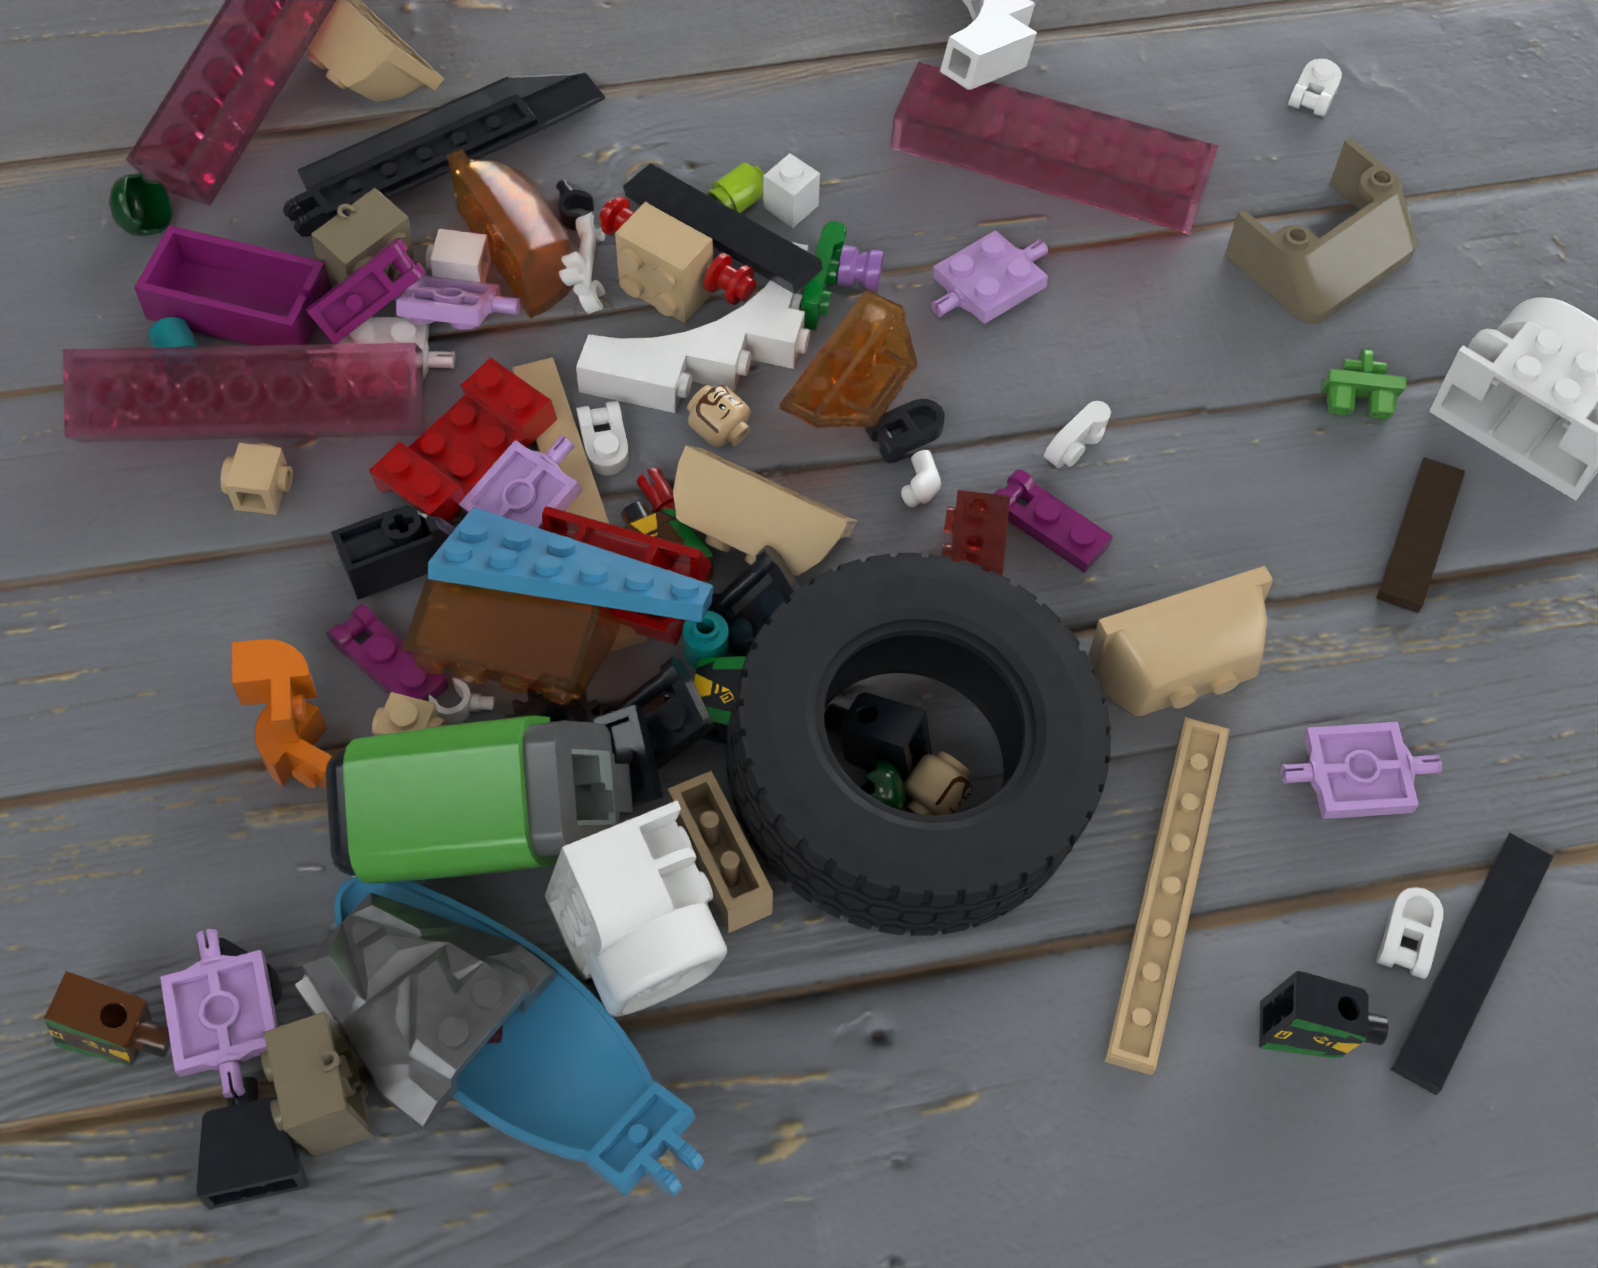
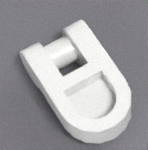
M1314 59L1308 62L1293 89L1288 105L1297 109L1300 106L1314 110L1313 114L1324 118L1338 90L1342 77L1341 69L1328 59Z
M619 402L605 403L606 407L591 410L589 406L576 408L583 447L591 470L600 475L620 473L629 462V452ZM609 424L610 430L594 433L593 426Z
M1092 401L1054 437L1044 453V458L1056 468H1060L1064 464L1069 467L1074 465L1084 453L1086 448L1084 445L1086 443L1097 444L1102 440L1105 426L1111 415L1110 407L1102 401Z
M1413 887L1399 894L1390 909L1384 937L1376 958L1378 964L1390 968L1396 964L1410 969V975L1426 979L1432 966L1443 921L1442 904L1432 892L1424 888ZM1402 936L1418 941L1416 951L1400 945Z

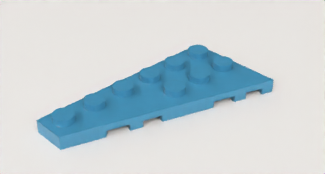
M472 507L428 562V579L696 622H702L712 603L713 585L475 507Z

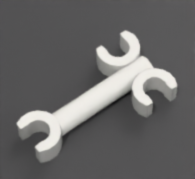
M592 212L576 219V229L581 239L579 253L573 252L562 256L561 260L567 268L559 271L564 284L567 286L574 285L573 291L579 296L580 303L588 314L603 309V304L598 297L605 295V289L598 280L591 281L596 244L605 240V233L602 232L601 228L596 230L594 228V215Z

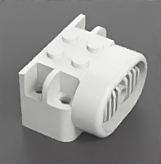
M1532 298L1520 303L1511 311L1497 330H1480L1471 340L1468 348L1463 345L1458 350L1429 412L1577 501L1598 473V320L1566 302L1553 298Z
M678 801L563 846L545 893V899L579 975L583 980L592 977L606 1011L612 1016H624L643 1010L689 989L710 976L727 955L726 944L707 905L713 899L710 883L702 871L699 872L695 865L697 857L686 831L682 826L678 827L676 819L681 812Z

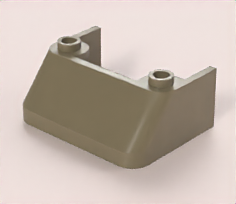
M1351 138L1344 141L1329 185L1359 209L1357 213L1318 238L1309 229L1300 225H1287L1272 234L1243 209L1237 214L1225 256L1297 319L1305 323L1317 324L1328 319L1408 262L1417 245V238L1399 178Z

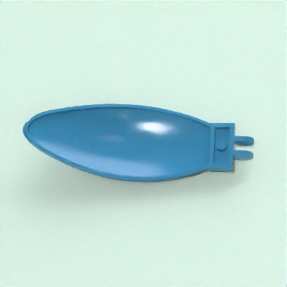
M355 876L341 884L337 890L334 903V917L337 927L372 892L517 942L556 971V977L528 1010L522 1013L516 1008L457 1076L458 1091L452 1098L468 1111L501 1132L525 1144L566 1159L586 1163L593 1172L624 1196L631 1191L645 1174L657 1186L673 1197L681 1190L683 1185L679 1182L678 1177L657 1162L668 1149L684 1166L691 1168L695 1172L704 1164L705 1160L699 1152L679 1137L696 1119L692 1108L658 1082L653 1081L646 1064L635 1046L612 1015L606 1011L600 1001L579 980L553 958L488 916L413 881L367 884Z

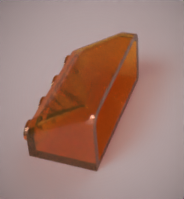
M427 575L402 649L409 656L416 659L415 667L429 673L441 674L442 670L446 669L457 672L459 678L471 683L483 684L485 679L500 682V687L514 693L526 694L527 690L531 689L543 692L542 696L550 701L569 704L571 699H580L614 645L620 624L607 607L428 579Z

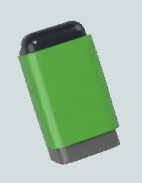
M524 716L353 739L346 749L332 755L327 762L325 773L330 850L333 864L342 873L357 876L362 882L367 884L473 876L555 866L563 846L618 825L620 823L619 814L633 813L629 764L615 763V756L612 753L611 734L607 727L600 723L566 720L550 722V717Z

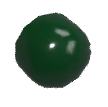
M142 173L127 174L118 178L111 188L109 206L114 221L124 231L134 236H149L162 233L170 225L173 215L171 199L164 185L159 180L143 179L144 175Z
M870 760L867 774L865 775L867 783L863 784L860 788L885 805L903 811L906 799L905 785L897 768L885 760Z

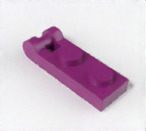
M400 237L388 243L378 254L305 309L334 345L426 273L418 261L413 262L405 252L407 247ZM391 263L400 272L392 281L383 271Z
M1015 470L1007 479V486L1004 489H997L989 498V504L997 514L1084 573L1111 544L1113 537L1111 534L1035 484L1033 478L1024 470ZM1019 497L1028 503L1025 508L1017 503L1016 500Z
M362 603L350 612L351 618L342 626L336 624L326 632L332 644L388 694L393 692L429 702V695L436 699L449 687L447 679L381 623L374 613ZM364 631L370 637L360 645L354 638Z

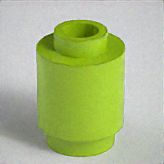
M743 162L715 181L707 195L738 213H742L763 198L764 173L758 166H751Z

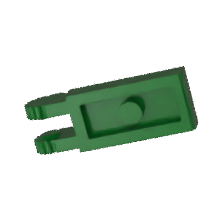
M828 221L821 232L815 256L821 259L823 270L811 279L805 287L802 298V311H805V329L816 331L820 315L827 316L829 313L832 291H827L829 284L836 285L841 252L847 234V228H845V224L843 225L842 222Z

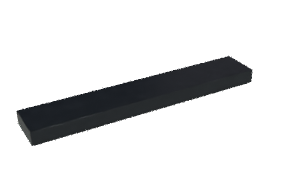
M651 163L623 185L626 197L640 205L646 202L710 237L714 248L728 254L741 264L753 268L755 272L793 294H796L823 270L820 258Z
M1509 833L1504 839L1392 1065V1071L1434 1095H1437L1442 1090L1554 857L1553 855L1512 833Z

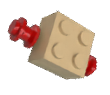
M618 196L613 200L607 201L602 207L599 215L601 230L609 236L615 235L619 287L631 297L640 298L654 306L661 314L669 317L672 316L685 324L704 302L719 289L726 291V301L732 305H737L741 301L745 302L752 296L756 287L754 269L744 265L737 270L732 267V257L726 253L719 254L713 260V245L710 237L646 202L633 212L630 210L629 200L623 196Z

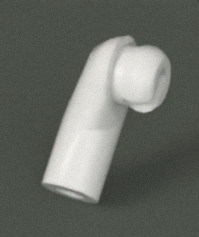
M929 450L916 452L911 457L916 476L911 480V484L901 489L902 499L907 506L912 508L920 503L926 504L941 487V479Z

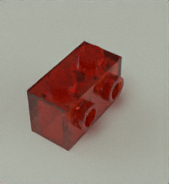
M958 490L955 507L947 506L944 532L952 533L951 543L942 544L941 556L952 557V562L957 563L961 559L982 566L981 570L987 573L992 570L1003 575L1010 496Z

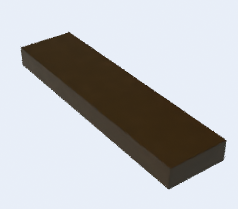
M1423 457L1379 587L1377 599L1416 613L1420 612L1465 474L1464 470Z

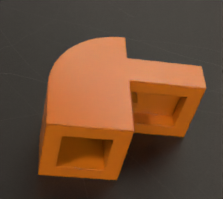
M275 639L232 642V685L241 706L271 703V722L280 743L299 741V723L307 721L305 699L318 698L314 681L303 655L290 644Z
M306 701L307 721L299 723V741L280 743L271 722V703H268L257 719L255 742L270 776L281 786H284L293 775L299 782L309 788L314 789L318 785L326 789V766L332 756L315 747V744L327 730L319 707Z

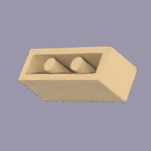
M712 770L668 788L669 804L678 801L681 808L676 823L678 827L682 826L689 837L697 857L695 865L699 872L702 871L710 883L713 892L712 901L728 933L771 915L773 890Z

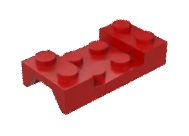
M491 357L461 384L464 396L409 447L399 441L369 469L378 490L385 493L390 489L413 508L429 516L440 517L449 523L462 511L459 503L515 440L528 448L557 420L550 398Z
M545 506L542 512L543 530L705 582L712 566L699 549ZM518 593L523 599L558 610L565 606L630 626L637 634L676 646L686 621L684 619Z

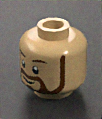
M724 384L714 387L710 385L704 386L693 396L687 406V410L690 412L688 416L689 426L714 448L725 446L728 443L736 446L745 438L750 430V427L746 424L750 416L749 406Z
M942 751L938 756L924 755L904 782L905 794L910 800L906 808L912 814L948 815L957 813L973 789L968 779L971 773L970 770L954 757Z

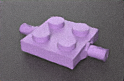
M996 230L933 266V278L946 289L947 294L931 302L932 311L935 315L937 314V317H942L954 308L961 307L975 315L983 324H986L1047 287L1048 275L1033 263L1035 260L1048 254L1047 245L1045 242L1042 243L1041 239H1038L1030 246L1019 249Z
M423 275L418 281L393 299L396 300V316L410 318V321L416 324H431L435 321L451 323V326L456 329L464 330L473 329L476 326L479 327L488 314H494L495 312L518 316L520 311V298L500 296V285L426 275Z
M560 435L559 439L544 454L529 450L515 440L464 497L459 506L466 514H468L472 507L543 529L542 512L545 506L565 511L582 491L578 482L563 473L558 466L575 446L570 440Z
M1398 722L1308 727L1303 736L1308 754V762L1302 764H1282L1280 774L1283 777V784L1311 783L1317 794L1322 819L1414 813L1419 806L1414 787L1415 775L1440 774L1442 762L1439 761L1441 759L1439 754L1412 756L1403 743Z
M206 929L207 936L203 930L196 934L201 960L186 970L160 976L175 1072L180 1078L206 1070H219L223 1097L234 1098V1092L238 1096L245 1093L240 1065L253 1057L261 1056V1052L267 1050L264 1031L276 1028L278 1024L266 959L263 952L257 950L239 956L221 955L218 931L216 929Z

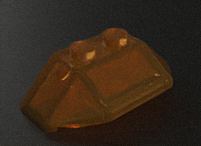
M866 289L780 402L779 409L816 428L875 426L917 369V359L905 321L906 317L903 306Z

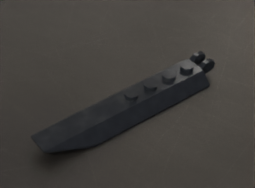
M586 72L507 76L297 169L307 191L295 196L293 199L291 198L289 201L287 200L284 204L283 213L291 221H296L294 229L302 238H307V236H311V233L338 215L337 209L340 205H351L374 188L387 199H392L546 129L605 100V96ZM347 210L342 211L345 216H349Z

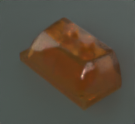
M462 149L448 154L457 211L472 233L487 235L492 263L515 297L520 298V304L530 319L546 312L565 298L574 286L564 284L559 275V271L567 268L561 260L562 256L573 253L566 229L563 225L559 224L545 199L539 195L520 170L498 161L469 159Z

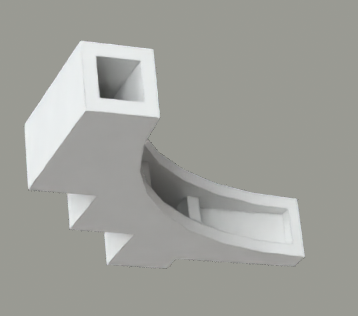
M963 0L969 9L973 22L967 28L949 37L940 72L966 89L972 90L1025 68L1037 32L1028 27L1035 3L1030 0Z
M792 242L808 252V245ZM770 280L760 292L740 308L717 321L687 332L655 338H613L588 334L576 366L579 392L676 413L680 399L688 397L692 382L710 386L724 384L730 390L735 391L740 375L747 376L751 360L794 369L798 353H806L810 338V330L804 328L805 311H802L803 294H800L802 288L796 294H793Z

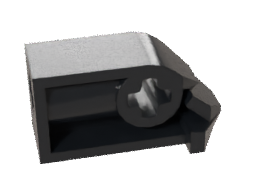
M399 507L331 532V535L357 600L428 574L429 560L455 530V527L440 517L429 516L416 508Z

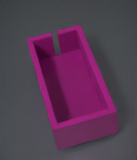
M169 225L134 289L147 320L157 322L165 317H179L184 319L193 331L302 357L316 329L313 318L305 309L330 291L331 286L325 263L322 261Z

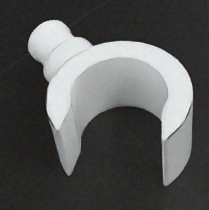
M452 678L453 685L458 695L463 698L457 706L444 708L431 695L428 696L429 702L436 704L439 717L446 719L448 725L463 722L469 717L471 712H480L481 710L494 711L495 709L494 696L489 697L470 693L467 684L457 678Z

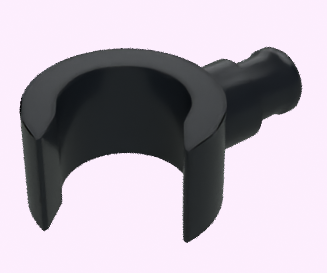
M560 180L556 185L557 190L560 192L558 201L560 222L570 230H577L576 219L583 215L570 212L569 210L582 208L594 211L593 197L583 190H574L573 187L569 186L567 180Z

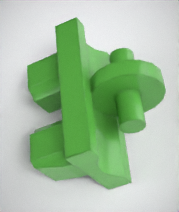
M1363 348L1360 351L1358 360L1344 359L1342 370H1329L1327 378L1321 381L1320 393L1327 394L1328 413L1351 414L1355 408V397L1369 398V417L1387 420L1395 412L1398 397L1406 390L1407 377L1385 375L1387 363L1373 362L1372 349Z

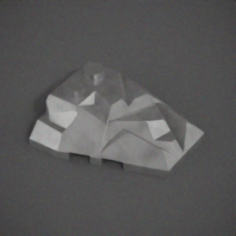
M372 892L362 900L302 964L303 971L333 1019L339 1022L349 1038L350 1045L358 1059H362L375 1080V1086L383 1099L422 1130L428 1126L458 1091L457 1076L517 1008L522 1013H525L556 977V971L517 942Z

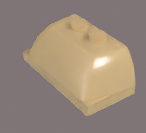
M295 0L288 24L289 32L309 50L306 57L323 70L327 68L329 71L326 77L340 88L345 90L348 87L377 103L402 98L425 85L436 91L444 80L436 70L361 1Z
M685 446L679 459L673 489L677 519L681 523L707 534L704 542L717 549L729 552L732 546L747 553L744 561L751 565L756 561L755 555L764 546L769 545L781 555L792 575L799 576L823 561L841 538L850 537L857 523V520L706 449Z
M1266 566L1099 619L1088 657L1095 668L1093 676L1094 678L1099 677L1102 689L1112 702L1134 716H1143L1170 706L1174 708L1185 707L1194 702L1199 696L1211 692L1217 695L1224 694L1234 689L1239 683L1255 678L1259 674L1266 642L1267 615L1264 601L1273 582Z

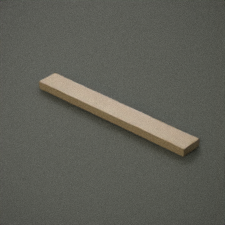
M553 357L512 367L515 375L551 399L557 420L535 440L538 452L546 454L559 439L560 435L570 440L575 446L558 465L561 471L577 481L582 489L565 511L609 524ZM592 615L604 653L647 642V636L637 634L630 626Z
M1187 717L1184 718L1104 1059V1062L1153 1076L1156 1070L1230 732L1228 728Z

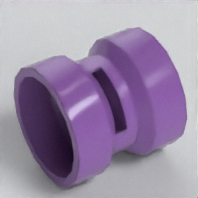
M843 245L837 285L850 287L855 281H858V284L863 285L866 290L878 291L884 251L871 249L869 252L859 254L856 246Z

